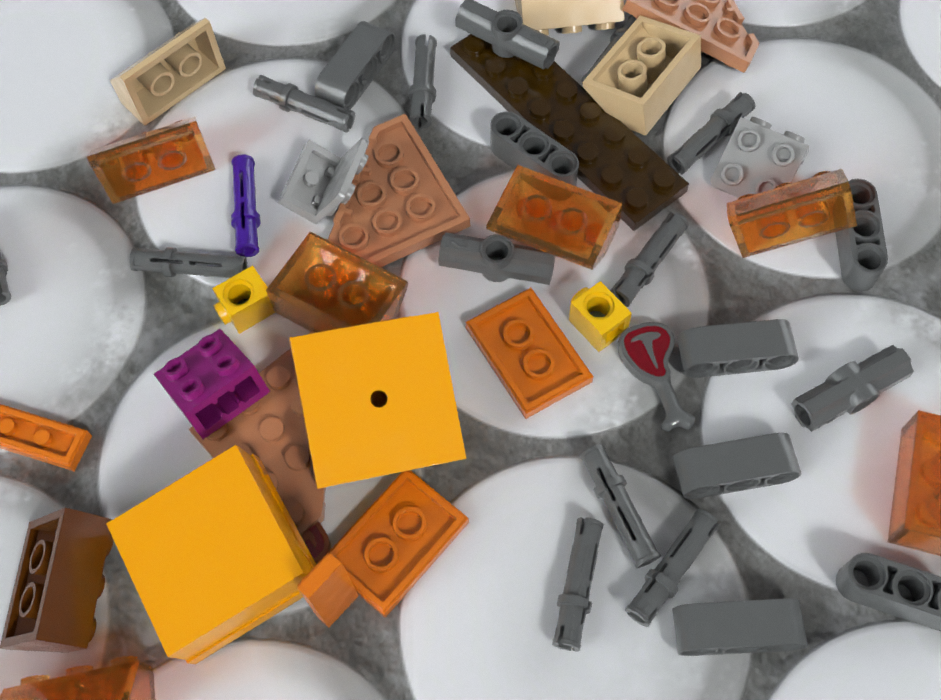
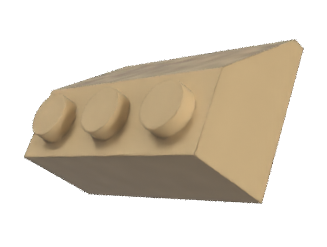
M515 0L516 10L521 15L523 24L547 36L549 35V29L562 28V34L582 32V25L595 24V30L614 29L615 22L625 21L624 11L622 10L624 0Z
M640 15L582 82L583 88L607 114L620 120L630 130L646 136L701 68V35Z
M204 18L191 24L110 80L120 102L144 126L226 69L210 21Z

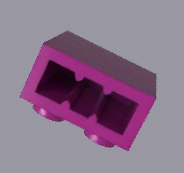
M221 329L203 337L198 344L179 357L168 361L163 368L154 373L156 379L202 440L270 393V390L252 362Z

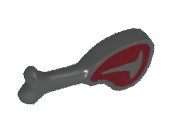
M645 322L623 331L618 340L619 356L625 367L635 378L656 388L666 411L661 429L667 432L676 427L690 430L694 425L695 417L683 410L671 385V371L668 361L674 350L675 338L673 332L663 323Z

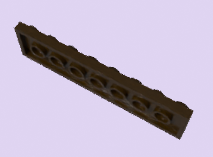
M472 34L450 47L451 57L508 112L519 115L577 156L579 161L577 178L633 231L637 230L687 192L689 183L620 120L607 114L590 94L555 61L549 69H542L517 56L510 58L500 57L493 52L492 44Z

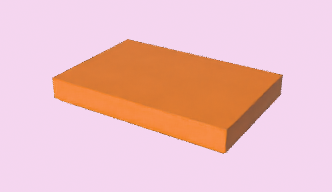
M531 287L465 322L467 331L525 419L593 382L594 376Z
M411 470L403 471L330 549L328 554L331 552L342 562L357 593L386 618L467 526L469 518Z

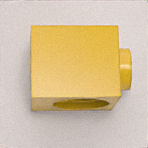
M253 265L212 288L219 301L213 305L224 325L232 322L239 334L279 311L271 291ZM243 299H249L247 302L243 304L236 305L239 301Z
M600 281L590 289L588 287L582 288L573 296L570 305L569 321L600 352L618 339L623 331L629 328L632 313ZM599 311L605 316L594 317L590 312Z

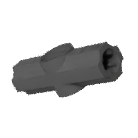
M465 0L459 7L455 18V26L492 44V50L498 56L504 58L517 56L542 69H549L554 62L559 50L560 41L524 25L521 15L516 11L502 10L497 12L474 0Z
M445 232L440 244L438 264L443 267L482 273L487 280L492 282H503L508 278L550 285L556 251L513 244L507 236L501 234H493L482 239ZM493 257H502V258H504V259H502V260H492L491 258H493Z
M891 345L858 364L856 361H852L843 365L828 376L824 383L793 400L791 405L796 419L802 427H806L812 432L832 422L846 412L851 415L864 409L874 402L882 392L904 381L913 374L911 358L903 348L899 349Z

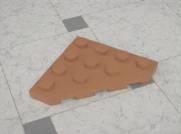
M627 0L622 9L633 15L636 19L641 15L701 35V52L745 73L760 44L754 33L748 34L743 27L742 22L745 18L734 0Z
M406 114L373 127L369 136V145L365 152L369 156L367 163L358 175L355 174L352 183L356 185L354 193L345 205L340 203L333 219L334 226L328 239L324 240L320 249L321 258L337 287L442 240L445 232L456 234L471 227L468 214Z
M290 348L259 373L270 393L204 440H202L193 427L189 431L212 458H215L234 445L239 446L250 455L255 454L259 457L299 533L303 535L318 521L322 523L324 521L326 487L316 488Z

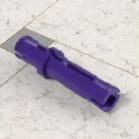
M243 154L235 156L231 161L233 166L234 212L231 215V225L235 229L236 254L253 257L259 253L257 228L261 224L260 214L256 211L255 161L253 157Z

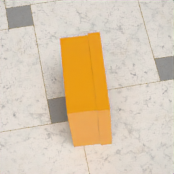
M439 312L290 337L289 341L317 489L466 459Z
M237 445L224 451L106 524L167 657L183 659L188 664L199 663L303 598L297 589V585L317 565L261 459L255 454H248Z

